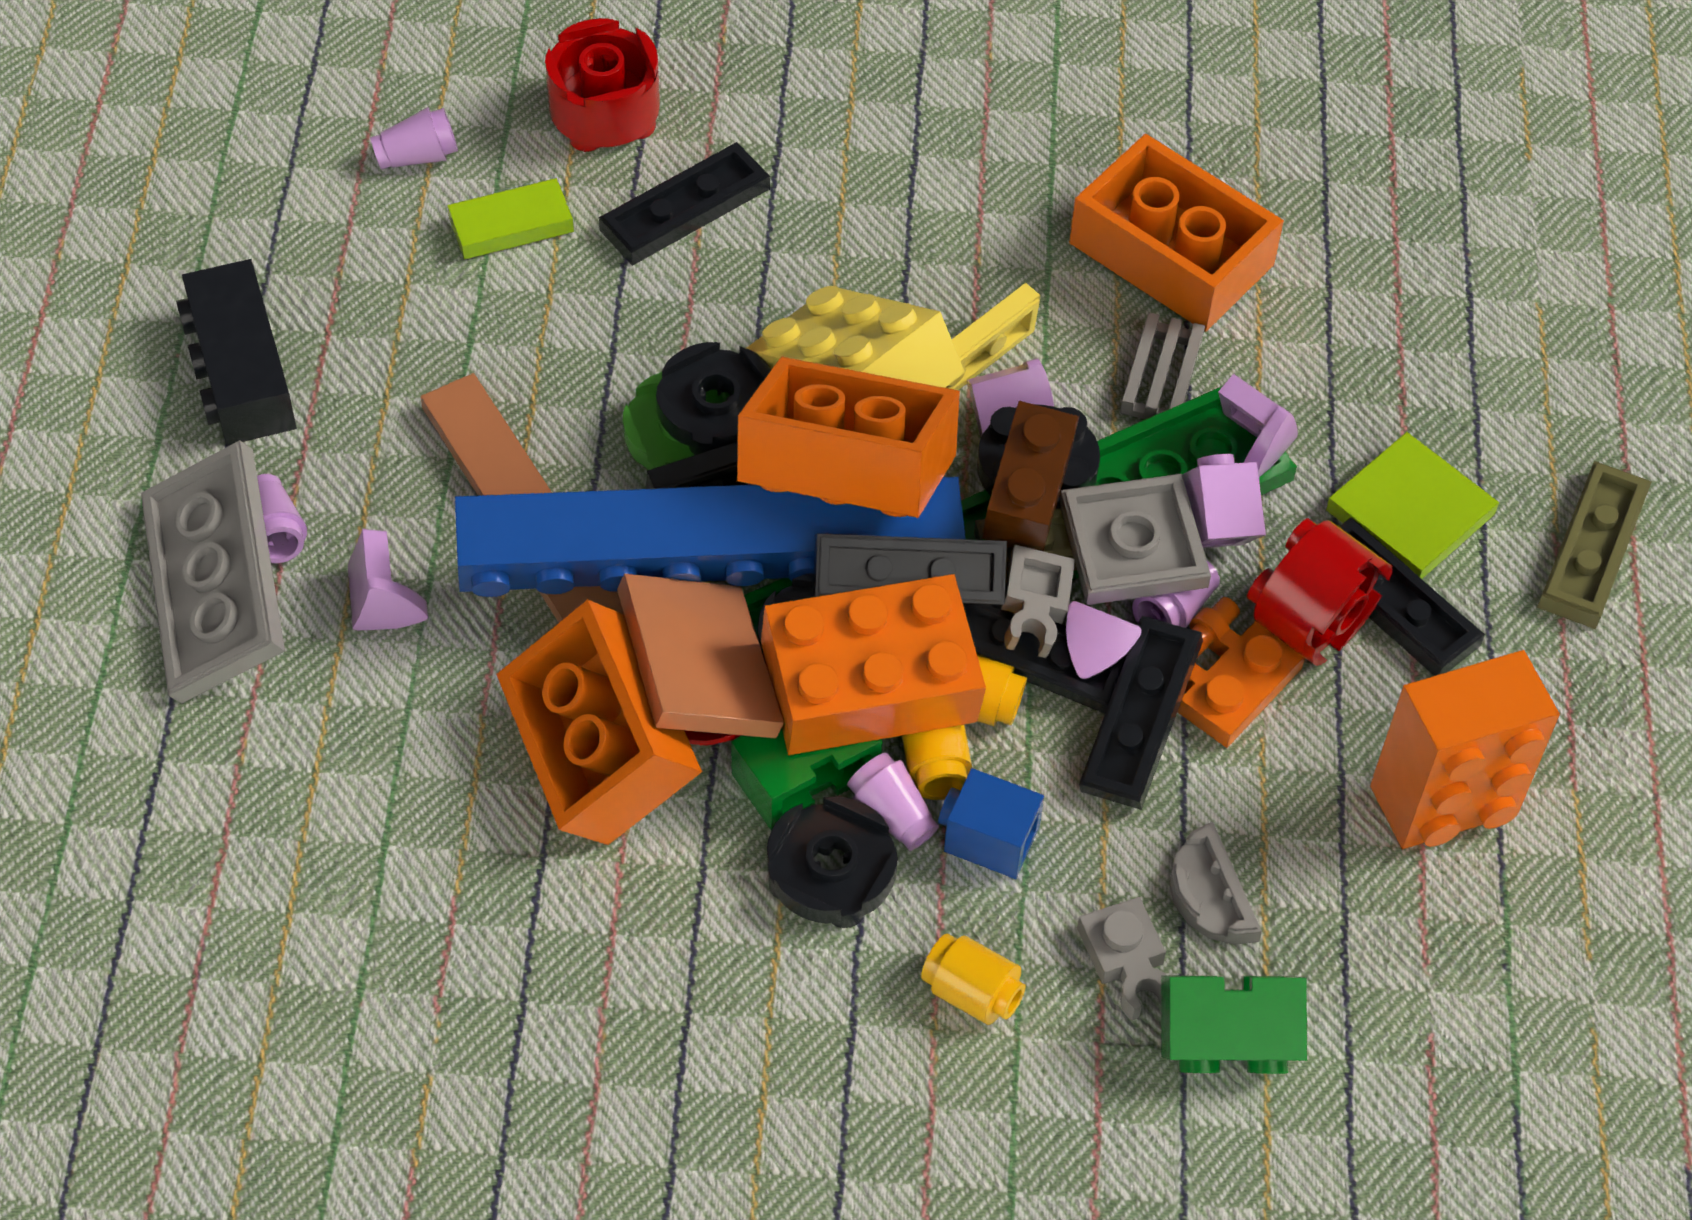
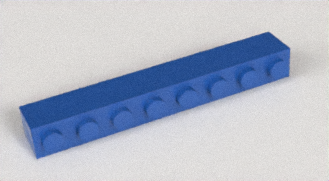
M959 477L942 478L919 518L911 516L893 517L877 509L852 504H829L817 497L788 491L770 492L758 485L455 496L459 592L472 591L475 595L482 597L502 596L510 590L537 589V591L544 594H562L571 591L574 587L600 586L606 591L618 592L617 588L624 573L696 582L727 581V583L734 586H751L760 583L763 579L789 578L792 581V579L803 574L814 573L815 534L817 533L965 539Z

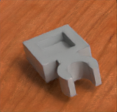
M1014 544L1008 558L1006 571L1005 605H1001L1002 610L1016 613L1004 636L1007 649L1014 650L1021 633L1030 632L1039 639L1038 656L1044 658L1048 656L1057 638L1055 622L1062 624L1068 612L1075 559Z
M1137 897L1079 916L1077 930L1101 983L1105 984L1121 979L1123 988L1120 1003L1125 1015L1131 1020L1139 1018L1142 1006L1136 994L1140 991L1154 993L1161 1005V975L1166 974L1154 967L1163 965L1166 951L1141 898Z

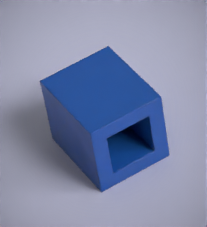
M971 768L962 789L959 790L952 787L941 808L938 823L946 826L944 852L1017 879L1040 828L1045 795Z

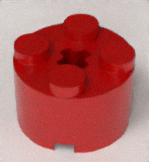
M608 18L584 20L564 29L558 35L559 42L551 51L549 48L546 53L545 67L550 117L556 128L570 139L572 147L579 151L591 152L599 147L624 145L636 139L649 137L656 128V120L660 110L658 54L651 38L636 27L635 34L619 28V21Z
M1306 518L1298 524L1289 536L1285 545L1289 552L1274 571L1271 568H1267L1255 579L1248 591L1247 598L1256 604L1254 620L1313 665L1319 666L1328 661L1320 654L1322 650L1330 644L1340 651L1369 618L1382 597L1373 587L1379 575L1387 581L1390 580L1392 565L1330 520L1316 524L1311 519Z

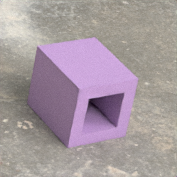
M1233 454L1210 455L1198 458L1197 467L1182 474L1203 548L1244 545L1266 535L1257 462L1234 463Z

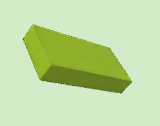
M557 178L447 205L449 220L464 260L574 232L573 217Z

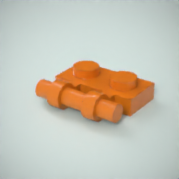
M1222 597L1212 608H1202L1189 623L1191 630L1202 632L1203 643L1198 657L1209 648L1219 655L1220 658L1208 671L1195 662L1185 690L1186 693L1183 695L1177 713L1228 748L1302 670L1305 658L1256 621L1241 636L1230 629L1229 625L1239 616L1240 609L1232 599Z

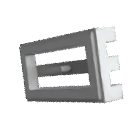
M1148 313L1122 400L1121 414L1148 419L1168 410L1158 406L1177 343L1186 345L1187 349L1169 409L1185 402L1203 340L1205 325L1194 323L1192 330L1181 328L1183 320L1171 318L1170 324L1159 322V314ZM1154 339L1165 340L1146 404L1136 402Z

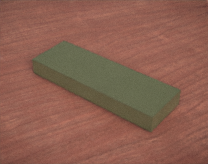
M1594 461L1537 608L1587 627L1597 628L1652 481Z

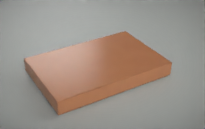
M624 573L617 591L655 728L777 738L784 720L741 586Z

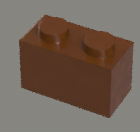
M1018 401L987 508L982 540L1007 541V548L1013 549L1015 544L1044 551L1072 452L1079 416Z

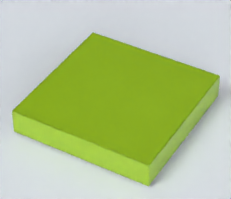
M1406 432L1330 496L1326 511L1342 523L1349 518H1353L1423 579L1495 515L1499 502L1414 436Z

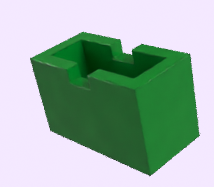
M782 728L777 738L741 735L731 741V774L772 831L776 822L789 809L803 803V809L815 805L816 802L812 796L831 787L837 796L850 790L847 786L850 778L864 764L877 755L882 754V739L788 756Z
M1161 975V1057L1169 1060H1179V1072L1220 1073V1060H1247V1073H1288V1061H1307V978L1297 976H1241L1242 989H1225L1224 977Z

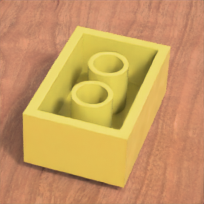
M836 286L823 287L811 293L807 297L805 305L789 317L769 324L763 330V336L746 347V349L758 354L769 365L771 370L781 357L943 388L965 373L940 311L876 297L871 294L846 290Z

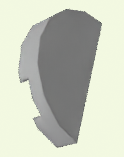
M1212 821L1192 831L1186 838L1185 844L1176 853L1169 880L1173 903L1188 925L1210 939L1233 945L1259 942L1262 930Z

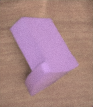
M1038 358L1025 361L1020 366L967 380L980 436L990 425L991 416L994 412L1002 407L1015 408L1018 405V401L1054 406L1050 384Z
M1233 374L1218 391L1224 415L1257 437L1244 463L1257 462L1258 476L1260 477L1276 463L1297 438V425L1290 412Z
M362 529L347 565L353 630L398 629L427 620L428 611L425 599L410 588L391 579L387 531Z
M1077 601L1069 604L1066 621L1067 646L1076 673L1081 679H1088L1116 664L1131 650L1141 636V628L1135 624Z

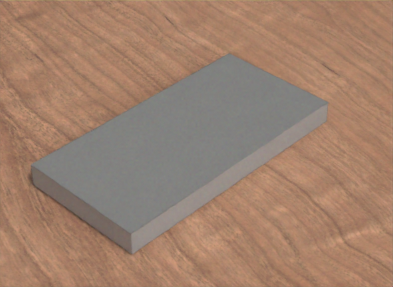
M239 440L141 493L168 696L181 704L285 652L253 449Z

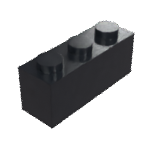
M252 259L181 274L187 298L176 300L184 334L196 333L199 341L198 343L189 344L188 349L196 380L206 377L209 379L211 388L199 390L208 425L221 424L226 446L232 445L239 440L245 442L297 429L289 390Z

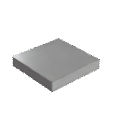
M1182 474L1061 490L1059 503L1086 605L1209 587L1211 574Z

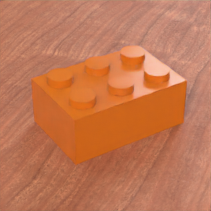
M1145 133L1075 198L1069 243L1192 324L1205 325L1204 331L1207 332L1274 266L1284 220Z
M781 357L738 415L737 481L758 485L770 492L788 491L813 496L829 504H852L877 509L893 517L911 516L919 518L956 457L960 391Z
M955 574L765 605L761 645L768 673L784 720L782 731L788 756L971 724L978 721L986 685Z
M587 599L496 674L558 829L609 845L702 773L684 730L655 728L625 616L620 612Z
M1525 650L1403 685L1370 784L1402 850L1422 843L1429 847L1438 846L1450 841L1459 832L1481 825L1487 829L1497 828L1507 824L1518 815L1560 716Z

